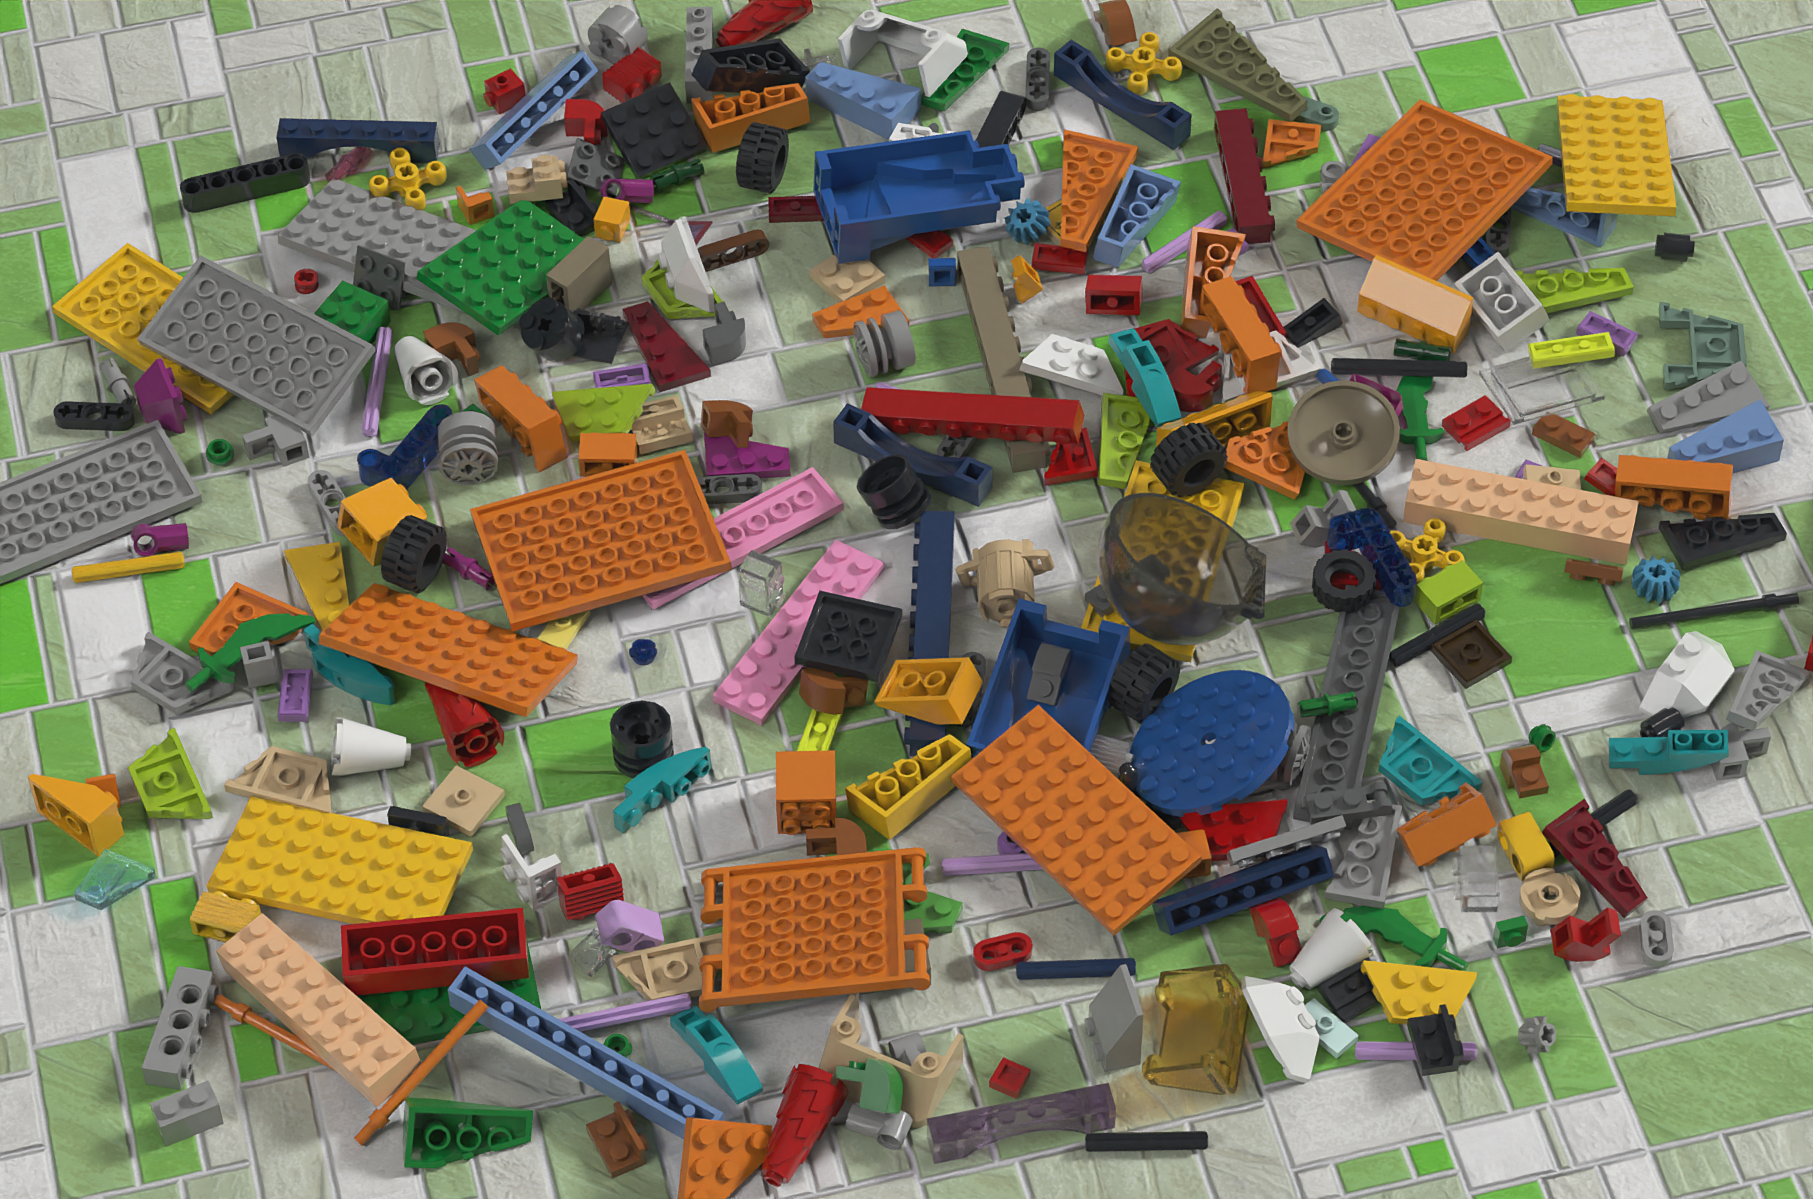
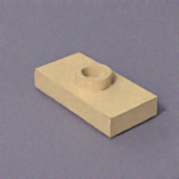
M1527 464L1523 469L1525 480L1581 490L1580 470Z

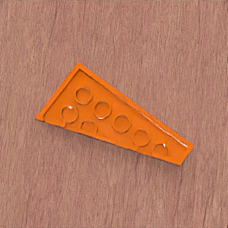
M1064 129L1061 247L1082 252L1088 250L1124 181L1130 165H1133L1138 156V146Z

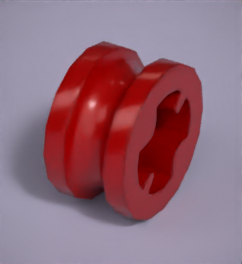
M301 269L295 273L294 282L297 292L300 294H311L318 289L319 282L316 271Z

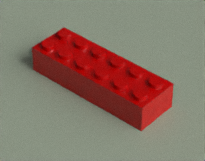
M523 907L341 925L344 985L355 995L451 986L464 967L471 969L492 982L529 978Z

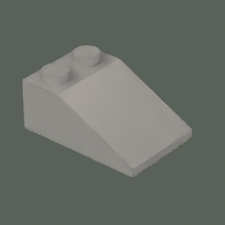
M1126 964L1119 966L1090 1003L1089 1017L1084 1019L1088 1036H1093L1095 1041L1093 1044L1095 1059L1097 1062H1102L1105 1072L1141 1063L1143 1012Z

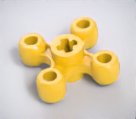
M1146 32L1141 35L1139 48L1135 49L1132 54H1126L1121 48L1113 47L1105 55V65L1110 71L1118 72L1123 68L1132 71V74L1128 77L1127 89L1139 96H1143L1147 92L1148 81L1154 77V74H1160L1168 81H1175L1179 79L1182 73V63L1178 58L1167 57L1164 60H1160L1155 57V54L1159 51L1160 41L1158 35L1153 32Z
M396 148L391 151L389 156L390 166L395 171V175L388 178L383 175L373 176L369 181V192L377 197H388L391 192L397 191L400 196L405 198V205L412 206L415 210L420 209L423 211L426 207V197L420 186L426 183L434 186L443 184L447 178L446 167L440 161H432L427 164L426 168L418 170L417 166L411 163L409 152L404 148Z
M1438 518L1427 520L1424 524L1423 535L1415 537L1413 541L1406 539L1401 532L1395 530L1388 532L1384 536L1383 549L1387 555L1391 557L1404 555L1410 559V563L1403 568L1401 576L1403 585L1408 589H1416V585L1424 578V572L1432 570L1434 566L1440 567L1443 570L1448 565H1454L1462 560L1465 562L1464 556L1459 551L1450 550L1443 552L1438 549V543L1443 541L1446 532L1445 523Z

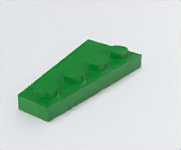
M961 29L957 38L965 41L968 52L967 57L930 97L925 96L923 92L921 95V105L945 112L1009 51V43Z

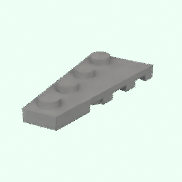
M1739 361L1648 407L1647 413L1662 434L1694 427L1695 424L1719 421L1760 399L1767 410L1770 405L1743 362Z
M1343 815L1230 850L1226 856L1230 866L1238 864L1239 868H1244L1255 864V859L1266 856L1267 859H1273L1283 855L1284 851L1295 848L1297 851L1312 846L1314 842L1321 840L1326 842L1341 836L1340 833L1345 829L1346 824Z

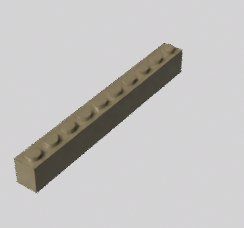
M989 246L957 251V271L991 395L1031 397L1030 377H1025L1024 373L1026 372L1019 370L1025 358L1024 356H1019V352H1021L1020 340L1018 336L1014 337L1013 334L1015 332L1013 316L1008 317L1007 312L1010 311L1007 296L1002 295L1004 284L1002 276L997 277L996 274L998 272L996 256H991ZM1004 440L1013 473L1046 467V456H1050L1048 442L1034 443L1028 440Z

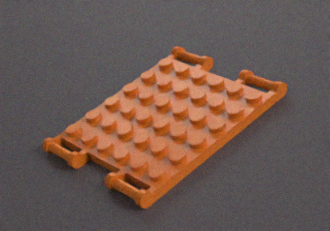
M920 847L705 869L701 873V883L704 886V907L701 908L700 919L706 924H713L718 919H723L722 954L706 955L700 959L699 969L702 972V995L699 997L700 1010L712 1012L717 1007L911 987L919 991L928 989L930 987V976L927 973L926 951L929 948V938L925 934L905 935L904 900L910 899L913 902L920 903L927 899V887L924 885L923 864L926 862L925 850ZM903 863H910L912 866V884L903 885ZM719 882H723V904H715L716 885ZM912 949L914 951L915 972L906 973L905 950ZM717 969H722L721 992H714V973Z

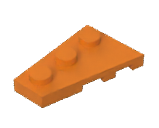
M884 285L812 313V320L825 339L854 335V322L862 320L866 325L867 319L871 317L874 318L879 328H881L882 314L897 310L903 313V311ZM905 316V319H906V321H907V323H908V326H909V320H908L907 317Z

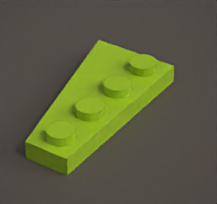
M1625 268L1589 269L1588 272L1563 269V273H1548L1547 270H1536L1535 274H1523V270L1515 271L1543 305L1546 313L1632 295L1634 286Z
M1103 393L1098 485L1126 488L1151 418L1137 397Z

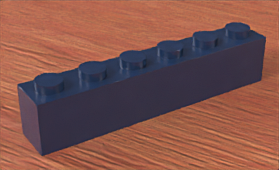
M1313 844L1310 847L1283 854L1163 897L1153 902L1152 906L1159 930L1172 936L1335 876L1327 848Z

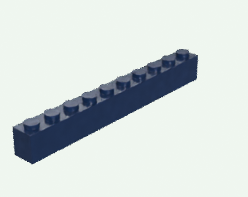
M925 511L920 516V522H915L914 539H919V544H914L913 561H918V566L912 567V583H917V589H911V606H916V611H910V629H915V634H909V651L914 652V657H908V660L949 658L955 511ZM905 715V721H910V727L904 728V745H910V756H916L918 750L946 736V724L937 725Z

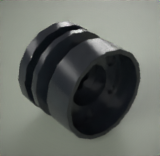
M900 454L886 456L871 464L862 473L856 486L859 494L867 506L871 507L874 516L877 517L881 526L888 530L907 526L918 519L926 511L931 501L928 489L924 486L922 480L917 477L914 468L907 458Z
M641 700L627 703L613 714L610 721L613 758L615 766L622 774L635 778L649 767L674 755L671 719L664 707L655 702Z

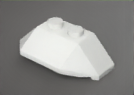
M686 216L675 220L661 241L662 253L658 254L661 270L666 269V285L668 289H673L676 299L707 312H713L714 294Z
M1697 631L1685 633L1657 670L1639 707V711L1651 717L1664 708L1669 709L1673 707L1680 712L1683 718L1705 712L1735 671L1723 645Z
M1244 976L1241 979L1242 992L1266 1043L1275 1058L1281 1063L1284 1074L1289 1079L1303 1083L1308 1082L1311 1077L1320 1036L1315 1028L1314 1018L1308 1013L1303 1003L1304 997L1302 993L1293 986Z

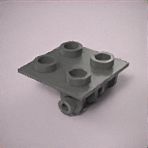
M577 138L566 178H569V180L573 179L578 186L584 187L585 185L599 191V186L605 179L621 178L625 159ZM611 183L607 186L606 194L613 198L616 196L617 184Z
M358 245L353 285L388 300V306L399 311L401 299H406L409 295V292L402 290L406 262Z

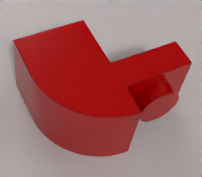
M566 99L564 114L566 136L584 137L586 142L596 146L601 145L602 137H608L607 128L600 118L601 112L604 109L596 102L590 100Z
M1213 360L1197 376L1178 366L1168 375L1180 411L1200 412L1212 406L1213 393L1222 384V365Z
M1276 898L1249 907L1257 936L1265 938L1273 966L1279 967L1293 962L1302 950L1297 934V930L1300 929L1289 905L1284 900Z
M1609 907L1589 922L1569 915L1550 930L1554 956L1573 962L1596 961L1610 955V944L1621 936L1617 910Z

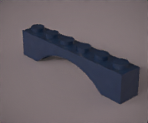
M1072 39L1054 53V76L1170 149L1175 150L1190 137L1191 113L1173 102L1151 101L1131 92L1118 83L1102 67L1091 51Z
M280 118L276 136L279 156L300 153L305 155L307 159L323 151L340 147H367L389 153L396 148H404L409 152L411 162L429 163L437 161L440 145L437 122Z
M847 403L833 421L835 444L873 461H878L889 455H903L907 458L914 468L917 477L923 483L979 507L992 490L993 467L969 456L960 458L944 457L918 449L894 435L871 413Z

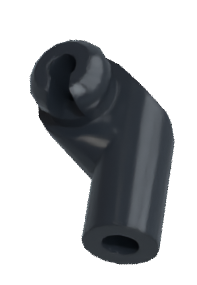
M1123 763L1119 767L1120 775L1118 779L1140 799V795L1136 791L1138 771L1132 763Z

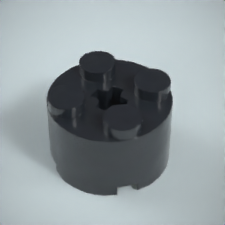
M545 298L534 304L519 319L521 336L524 343L547 360L564 361L573 356L581 345L579 341L581 335L584 336L585 331L583 321L577 314L553 298Z

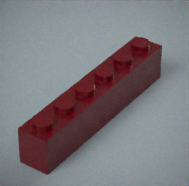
M1246 108L1215 111L1214 132L1234 227L1238 233L1246 234L1244 240L1247 244L1269 243L1271 231H1275L1274 215H1269L1271 200L1269 195L1265 196L1267 191L1266 177L1260 174L1263 169L1262 159L1256 155L1258 153L1257 137H1252V134H1254L1253 119H1248Z

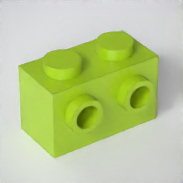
M1462 560L1454 565L1446 566L1441 572L1432 577L1423 578L1416 585L1414 602L1435 625L1480 601L1483 582Z

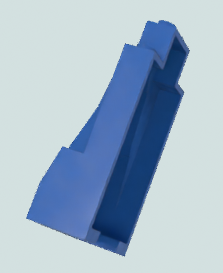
M968 130L816 151L813 192L838 264L869 260L870 251L905 239L916 233L996 222L997 211L1001 209L1000 202L1019 200L1021 188H1024L1025 181L1023 173L1018 172L1016 155L1011 154L1008 144L979 148L978 141L973 140L972 134Z
M1019 598L966 744L971 750L972 759L1037 705L1045 710L1090 752L1095 736L1099 733L1106 709H1111L1108 695L1113 678L1123 661L1130 655V627L1102 620L1099 633L1050 621L1047 620L1046 605ZM1042 643L1074 650L1067 678L1062 680L1056 706L1026 699L1033 675L1032 667Z

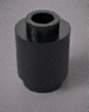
M1664 232V235L1657 234L1655 256H1661V259L1687 262L1688 257H1693L1695 241H1690V235Z
M1673 707L1669 709L1664 708L1641 722L1640 736L1668 737V730H1681L1685 726L1684 719L1677 709Z

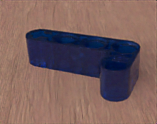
M443 404L431 407L390 456L375 449L361 451L357 456L361 482L371 487L392 478L397 484L403 485L407 490L439 453L438 426L443 419L453 414L451 408Z
M1362 508L1333 517L1330 520L1326 543L1328 548L1332 551H1341L1342 549L1351 551L1359 548L1362 555L1366 556L1369 562H1372L1373 569L1376 570V579L1388 600L1398 607L1410 605L1413 602L1417 578L1380 514L1374 509Z

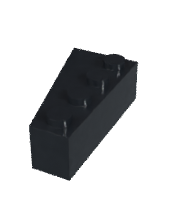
M778 38L702 50L691 75L706 91L740 93V91L750 90V92L762 93L764 88L798 83L803 88L805 77L809 74L810 70Z

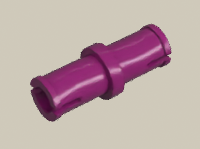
M452 547L447 549L450 555L444 554L443 564L459 572L460 577L463 579H470L485 590L492 588L488 582L494 586L495 582L492 573L481 567L477 560L474 558L468 559Z

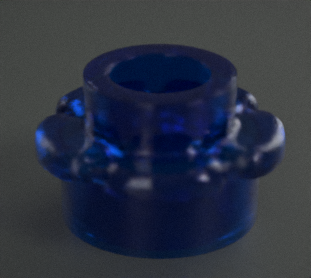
M638 639L632 643L629 655L636 664L648 665L654 661L657 655L656 644L649 639Z

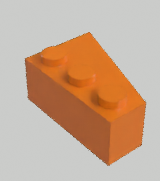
M1468 783L1459 787L1461 793L1449 800L1446 796L1438 801L1440 804L1439 808L1429 813L1423 811L1396 829L1410 860L1418 867L1435 863L1438 860V856L1461 849L1466 841L1472 838H1482L1490 833L1491 828L1497 826L1483 795Z

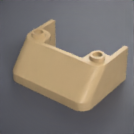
M859 993L850 994L831 1026L819 1068L833 1075L830 1082L836 1086L840 1079L835 1078L837 1065L849 1066V1061L866 1063L867 1058L887 1061L896 1068L901 1076L903 1096L900 1110L911 1116L913 1122L910 1128L925 1126L931 1119L963 1063V1035L959 1033L956 1035L945 1056L934 1052H924L916 1057L911 1066L857 1044L861 1038V1025L858 1022ZM840 1079L849 1091L846 1100L854 1104L855 1102L860 1103L863 1083Z

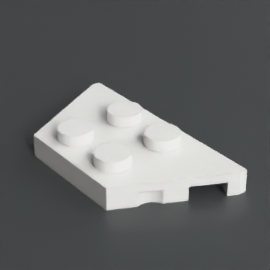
M1276 330L1270 332L1273 341L1278 342L1282 350L1277 387L1316 375L1321 370L1319 364L1316 362L1312 364L1301 355L1302 351L1299 348L1288 343L1286 338ZM1224 353L1222 404L1236 399L1240 395H1245L1243 388L1246 383L1243 377H1236L1233 371V366L1235 365L1231 353L1227 355Z
M1051 334L1023 359L1019 368L1020 371L1095 394L1103 395V393L1123 395V388L1105 351L1066 337Z

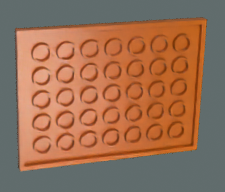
M1420 99L1296 220L1297 228L1368 261L1373 262L1374 257L1378 255L1438 281L1552 165V156Z
M686 450L470 509L473 523L512 632L732 570L730 558Z

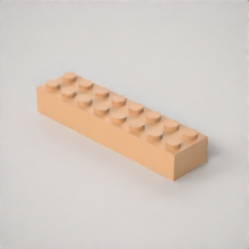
M1416 459L1405 501L1403 522L1424 526L1427 520L1438 518L1445 523L1446 531L1626 565L1639 501Z
M263 913L216 950L223 969L228 975L305 1042L374 1106L378 1107L396 1092L421 1064L417 1050L411 1043Z

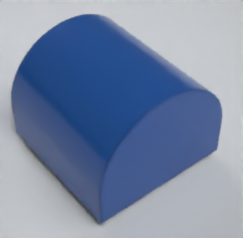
M928 258L929 287L956 286V259Z

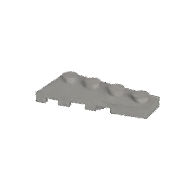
M1756 650L1726 720L1733 722L1739 727L1754 731L1807 681L1810 671Z
M1392 804L1393 810L1388 815L1363 818L1353 842L1351 841L1342 863L1339 864L1335 872V877L1325 891L1324 899L1384 909L1397 838L1396 829L1399 827L1402 810L1401 805Z

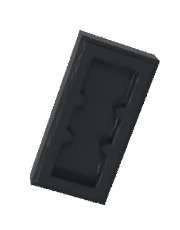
M390 806L388 810L389 825L444 837L449 836L447 817L396 806Z

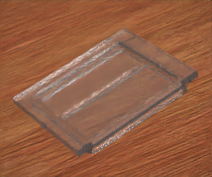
M1525 357L1479 370L1480 377L1513 425L1605 399L1604 393L1582 362L1533 369L1530 357Z

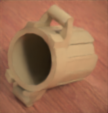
M1004 539L989 542L980 549H973L972 561L959 565L956 568V573L963 586H978V608L983 619L988 622L990 618L1000 622L1001 627H1009L1018 599L1035 601L1034 576L1053 570L1055 565L1049 551L1046 549L1033 550V543L1029 539H1022V542ZM976 571L977 576L970 577L969 572Z

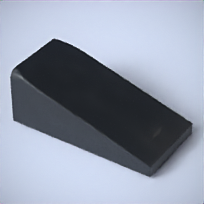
M1323 298L1283 328L1286 331V337L1299 348L1335 330L1343 322L1340 314Z

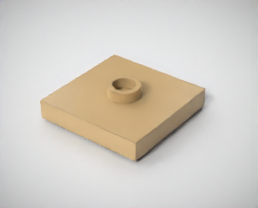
M456 765L424 803L422 808L425 813L447 817L449 826L472 837L505 797V791Z

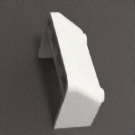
M874 10L863 12L838 38L844 68L850 70L856 66L878 41L925 55L918 65L924 93L927 97H930L968 54L966 43L960 38L935 28Z

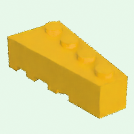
M949 734L918 750L916 756L906 760L902 758L894 762L893 768L881 774L877 771L867 776V781L856 786L855 783L845 788L849 811L891 840L955 787L951 776L972 759L970 748Z

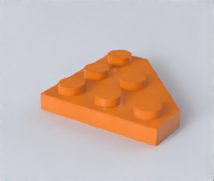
M1288 421L1274 428L1266 427L1253 431L1250 435L1241 438L1239 436L1230 438L1225 444L1224 448L1227 451L1226 455L1228 457L1224 468L1295 500L1298 496L1305 471L1293 458L1288 445Z
M235 582L191 638L189 646L191 650L198 652V648L203 647L205 652L212 656L225 645L238 629L240 623L267 614L289 613L291 616H297L299 614L308 615V613ZM302 629L276 641L264 640L263 642L268 641L271 646L292 641Z
M686 1117L677 1199H726L764 1162L768 1151L766 1147L772 1134V1125Z

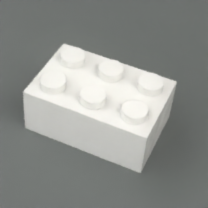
M1499 252L1454 283L1458 291L1473 297L1472 312L1505 353L1550 322L1543 305Z

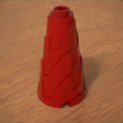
M749 0V3L730 18V21L717 32L716 42L719 47L756 42L772 32L774 34L791 23H797L812 14V1Z
M425 682V689L434 707L447 745L446 750L456 764L460 761L463 762L465 767H472L483 764L498 753L495 747L498 743L503 746L505 736L499 722L491 716L484 705L470 697Z
M798 1064L796 1068L794 1065L787 1078L782 1092L784 1096L776 1115L778 1119L766 1147L768 1151L761 1171L764 1175V1180L770 1185L780 1187L781 1184H788L800 1163L803 1164L815 1142L821 1139L831 1119L837 1116L849 1094L848 1088L840 1079L836 1086L830 1082L833 1075L820 1068L806 1064Z

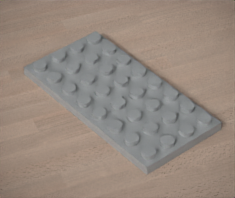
M333 178L278 235V244L352 272L355 270L358 245L406 262L403 291L465 313L417 280V272L476 230L420 209L415 210L412 206L405 205L388 197L374 196L366 189Z
M201 255L137 339L140 345L273 416L282 417L297 425L303 432L311 436L316 433L376 351L372 344Z
M158 420L0 482V584L128 533L139 524H150L202 503L200 492Z

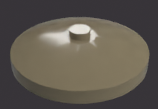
M1333 381L1311 389L1296 403L1288 421L1287 438L1293 458L1306 473L1329 484L1353 485L1374 478L1391 463L1399 445V420L1391 403L1374 388L1354 381Z

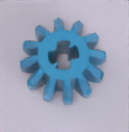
M1026 198L1024 204L1016 201L1017 207L1015 209L1008 208L1010 215L1004 217L1007 224V233L1018 243L1023 241L1024 244L1029 245L1032 239L1039 243V236L1047 235L1045 228L1051 226L1048 210L1037 200L1032 202Z
M1652 555L1649 561L1641 559L1639 565L1633 569L1632 589L1637 590V598L1645 596L1647 603L1651 600H1656L1658 604L1663 599L1670 601L1673 594H1676L1679 590L1680 571L1675 569L1674 562L1666 563L1665 557L1661 560H1656Z

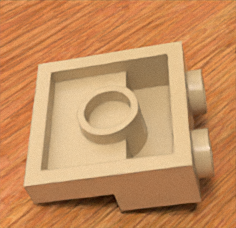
M540 155L537 158H531L532 168L516 167L506 171L510 204L517 203L520 200L532 202L563 198L562 188H567L564 160L558 161V156Z

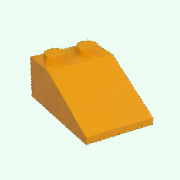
M969 657L896 660L874 702L879 707L937 725L963 724L983 681Z
M37 774L28 776L37 812L96 856L100 857L124 836L121 824L122 818L117 808L118 801L110 792H103L95 785Z

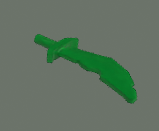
M1403 376L1396 391L1400 393L1402 398L1403 410L1401 413L1406 422L1407 429H1400L1399 441L1404 444H1414L1416 459L1428 461L1426 444H1433L1441 440L1444 435L1442 428H1428L1427 414H1425L1428 401L1425 399L1424 394L1430 391L1433 377Z
M289 613L267 614L240 623L238 629L214 655L210 656L207 654L203 647L198 648L199 660L203 669L185 682L186 688L193 692L212 676L220 682L235 683V672L228 671V669L242 659L240 647L261 643L264 640L276 641L311 624L314 625L316 623L315 618L302 614L297 616H291Z
M1362 905L1345 908L1340 916L1345 922L1351 919L1365 935L1370 932H1377L1384 938V941L1403 944L1404 948L1422 957L1415 962V966L1432 967L1439 960L1460 971H1466L1468 967V962L1445 950L1447 945L1446 928H1440V934L1434 939L1416 928L1400 914L1398 909L1391 908L1381 909ZM1323 915V916L1320 918V923L1322 922V920L1324 919V917H1325L1326 915Z

